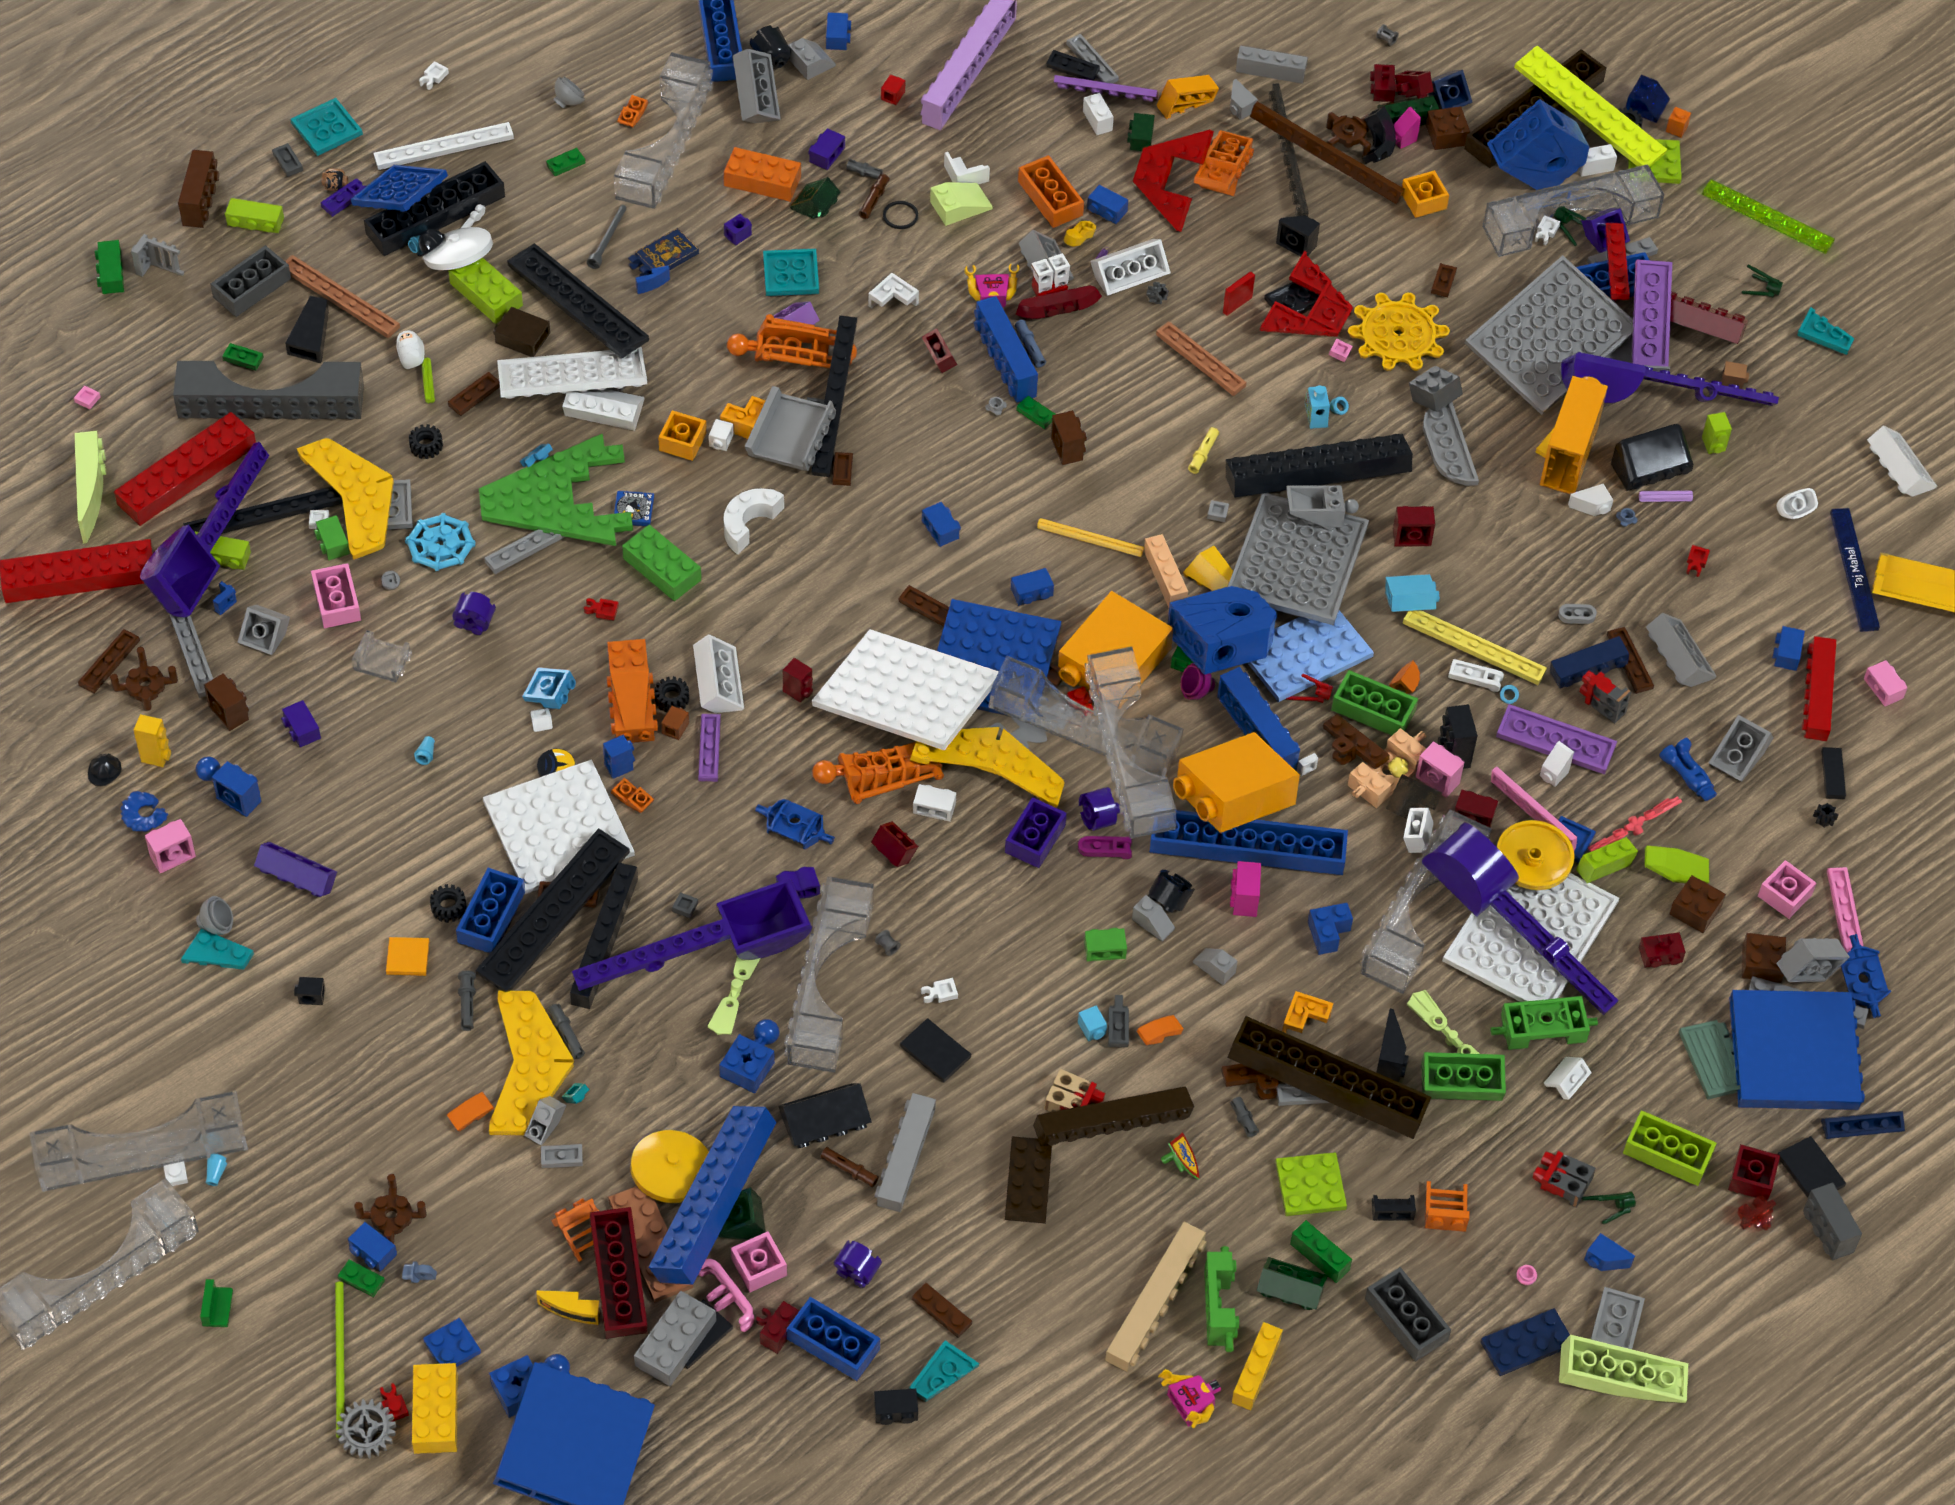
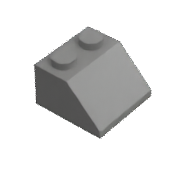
M801 38L789 44L791 50L789 61L807 80L836 66L835 62L816 42Z
M259 605L249 606L245 613L238 643L273 655L286 634L290 617Z

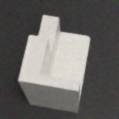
M945 152L944 167L952 182L978 184L989 182L990 168L988 165H979L967 169L961 157L952 159L949 152Z
M893 273L869 292L868 306L870 308H873L876 304L882 307L893 297L905 305L912 303L917 306L919 304V290Z

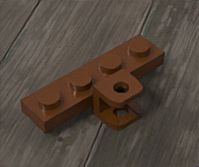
M1338 714L1323 723V729L1336 738L1332 743V748L1335 749L1332 758L1340 765L1348 764L1356 758V755L1374 769L1390 760V754ZM1340 755H1345L1346 757H1345V758H1340L1339 756H1340Z
M1243 1064L1222 1066L1221 1072L1226 1087L1255 1083L1257 1095L1261 1100L1277 1097V1079ZM1270 1090L1271 1093L1266 1094L1263 1091Z

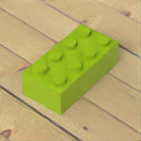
M483 257L467 266L448 270L450 284L495 324L502 320L504 313L508 312L511 307L519 309L523 306L522 292Z
M1641 1110L1628 1137L1623 1154L1699 1186L1717 1143Z

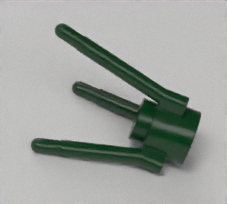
M1560 206L1555 211L1554 217L1560 221V228L1574 246H1577V243L1562 223L1567 224L1572 219L1582 225L1579 219L1585 221L1586 217L1564 206Z
M1749 264L1747 265V268L1759 274H1752L1753 277L1768 283L1766 290L1769 291L1743 290L1742 294L1762 295L1772 298L1774 294L1779 295L1783 282Z
M1631 1191L1619 1194L1582 1197L1583 1201L1615 1200L1616 1207L1622 1209L1603 1220L1602 1224L1611 1222L1623 1214L1630 1213V1208L1636 1205L1635 1196Z

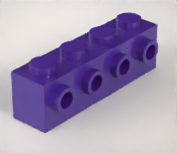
M272 842L260 845L254 864L255 867L260 868L262 873L273 874L277 876L278 880L289 881L294 884V887L309 890L312 895L317 897L331 893L337 871Z

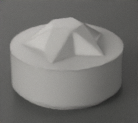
M387 571L382 575L381 584L386 590H395L400 584V576L394 571Z

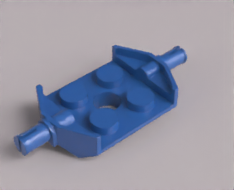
M786 799L778 800L769 808L760 804L756 806L755 812L767 817L768 834L771 830L803 844V849H807L819 842V840L830 844L834 842L835 837L825 833L823 829V815ZM798 818L800 821L798 823H792L790 822V819Z
M1858 934L1851 935L1849 938L1852 948L1847 953L1850 958L1841 965L1848 992L1852 993V1000H1855V1004L1867 1006L1871 1009L1873 1018H1879L1881 1014L1878 1003L1891 992L1887 988L1878 955L1880 952L1861 946ZM1860 974H1864L1868 977L1867 983H1863L1859 980Z

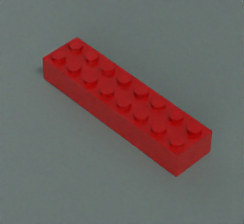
M232 412L228 413L114 491L117 505L141 526L248 453L252 445L256 443L255 433Z
M151 539L0 560L1 587L5 604L144 584L140 574L146 562L153 554Z

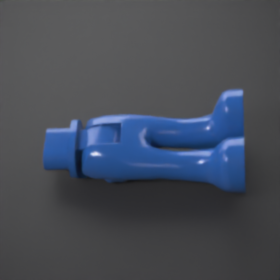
M1688 738L1682 739L1675 747L1669 745L1664 748L1659 757L1680 774L1689 789L1697 792L1696 795L1698 797L1701 796L1704 801H1708L1717 795L1713 789L1714 785L1711 783L1706 772L1691 757L1689 751L1692 743Z

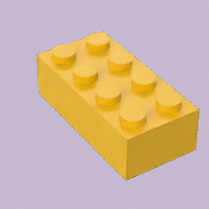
M456 1363L413 1365L412 1445L414 1454L457 1452L458 1373Z

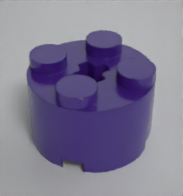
M464 592L460 595L453 612V624L457 628H464L475 635H481L482 632L488 629L496 606L495 604L492 606L490 599L481 593L470 592L465 595Z
M1109 787L1087 792L1079 797V806L1083 807V812H1080L1081 818L1089 830L1093 829L1092 831L1116 824L1120 807L1117 802H1114Z
M848 1240L834 1260V1266L838 1269L836 1273L844 1279L850 1277L854 1279V1283L857 1286L864 1288L870 1283L881 1266L882 1261L878 1256L876 1258L871 1256L873 1251L856 1241H852L850 1244Z

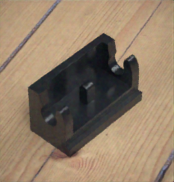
M1373 1195L1371 1200L1373 1221L1414 1220L1416 1213L1414 1195H1410L1408 1199H1378L1377 1195Z

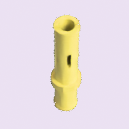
M1210 427L1198 451L1194 452L1193 460L1188 466V470L1191 473L1197 474L1202 464L1208 459L1207 455L1217 436H1219L1218 429Z

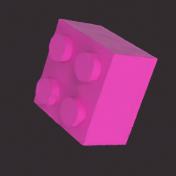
M1238 861L1237 869H1233L1230 889V907H1233V915L1257 917L1260 898L1261 863Z

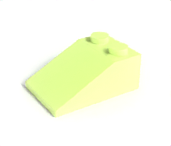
M945 182L931 187L930 202L945 226L993 209L978 183Z

